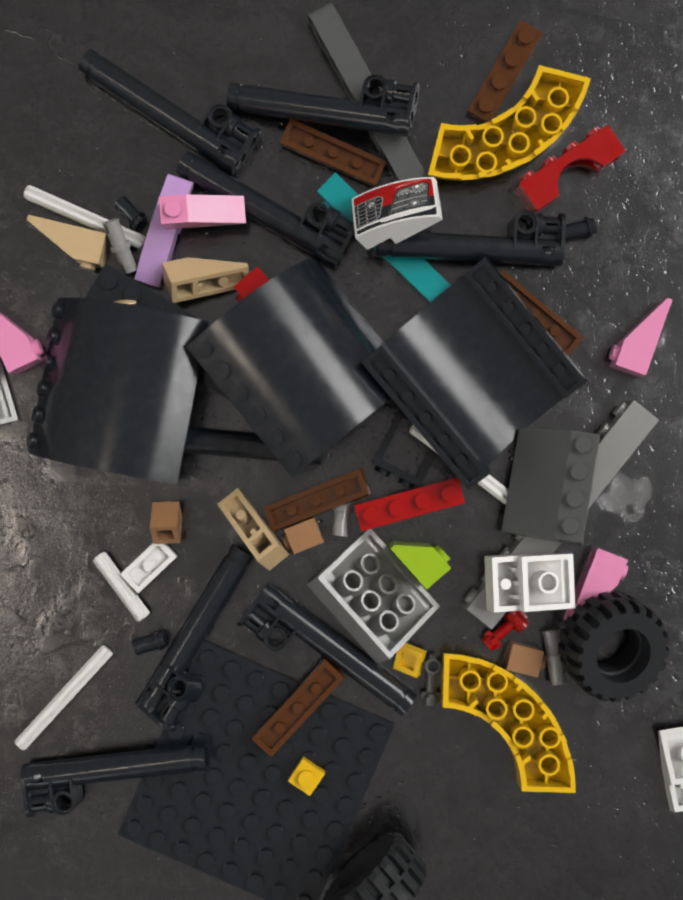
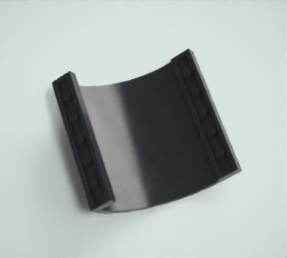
M486 256L361 362L468 490L490 474L491 470L488 465L518 436L519 428H528L539 417L587 383L588 380Z
M316 258L304 260L264 283L223 314L187 346L189 351L292 478L391 399L361 363L384 343L383 340Z
M73 297L58 298L52 307L51 315L54 320L52 328L47 333L46 341L49 346L48 352L44 355L41 364L44 372L43 378L39 381L36 390L39 398L37 407L35 406L32 411L31 419L34 424L32 433H29L26 446L29 448L28 453L75 466L177 484L200 363L187 346L207 329L208 321L117 302Z

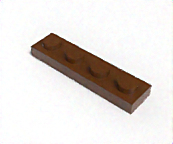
M522 20L519 21L469 107L468 115L482 123L489 122L495 118L543 32Z
M292 119L289 120L280 140L281 146L374 188L377 187L387 165V161Z
M502 270L500 274L569 356L584 337L506 271Z
M359 468L264 507L272 532H277L371 495L363 470Z
M324 658L252 736V740L272 757L341 683L345 676Z

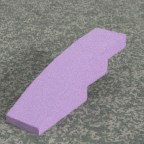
M167 174L160 196L191 195L194 182ZM159 199L134 278L158 288L163 284L162 262L172 259L177 236L182 228L165 229L161 225Z

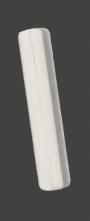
M102 552L93 559L94 564L135 620L141 621L148 616L149 610L133 588L120 575L121 572L108 554Z

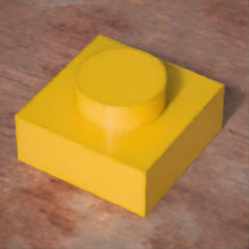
M405 643L396 653L393 669L418 678L421 675L426 650Z
M303 756L288 778V782L311 796L325 775V771Z

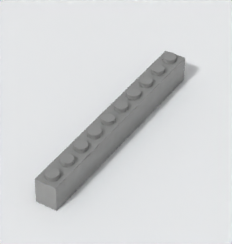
M635 400L627 401L626 403L621 402L613 412L615 415L610 423L606 422L597 432V434H600V442L589 507L659 421L658 418ZM515 535L516 541L510 548L508 546L505 547L499 555L554 553L561 543ZM484 573L481 577L482 584L478 589L473 588L465 597L466 604L464 607L489 628L493 629L506 612H491L486 609Z

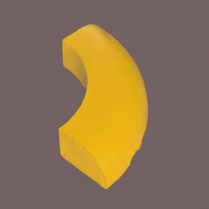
M539 65L531 85L522 99L503 114L480 125H450L441 123L427 176L453 181L479 180L511 171L529 162L545 151L568 127L581 106L591 78Z
M443 653L440 678V702L442 707L457 709L478 716L501 734L512 752L516 768V782L521 791L576 793L573 760L569 752L567 740L556 718L542 699L522 680L493 663L467 655Z

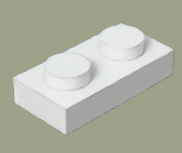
M152 543L120 575L137 593H140L178 555L167 544Z

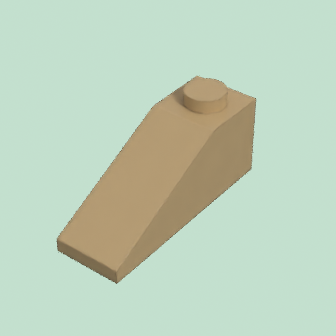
M28 215L27 220L80 263L79 267L95 271L96 267H104L111 244L106 233Z
M190 257L162 262L163 281L172 303L235 290L233 286L249 274L248 264L241 262Z
M238 488L217 504L255 559L270 571L290 555L276 534L272 532L268 524Z

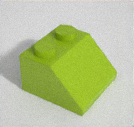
M391 541L388 544L390 549L426 590L451 569L447 563L450 560L449 556L438 545L433 548L429 543Z

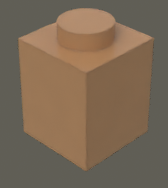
M179 501L152 502L149 528L153 544L180 543L183 517Z
M315 517L285 528V535H282L286 549H292L294 554L324 543Z
M509 640L503 661L505 669L538 678L539 672L543 671L546 665L544 651L537 646Z

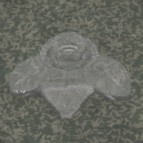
M617 472L610 483L611 492H605L600 495L601 502L609 512L619 513L620 517L627 522H636L643 517L645 504L652 497L651 481L648 476H643L633 483L627 475ZM629 504H632L635 507V510L632 514H629L627 512V506Z

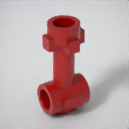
M523 611L506 612L503 615L507 620L493 633L489 630L484 633L485 636L481 640L491 651L495 648L498 650L502 646L499 641L513 629L519 633L529 625L528 617Z

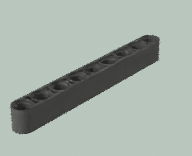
M329 2L307 14V19L350 100L360 101L364 80L372 74L337 10ZM379 87L374 88L371 94H379L381 92ZM368 131L383 160L387 161V167L395 182L428 177L405 136Z

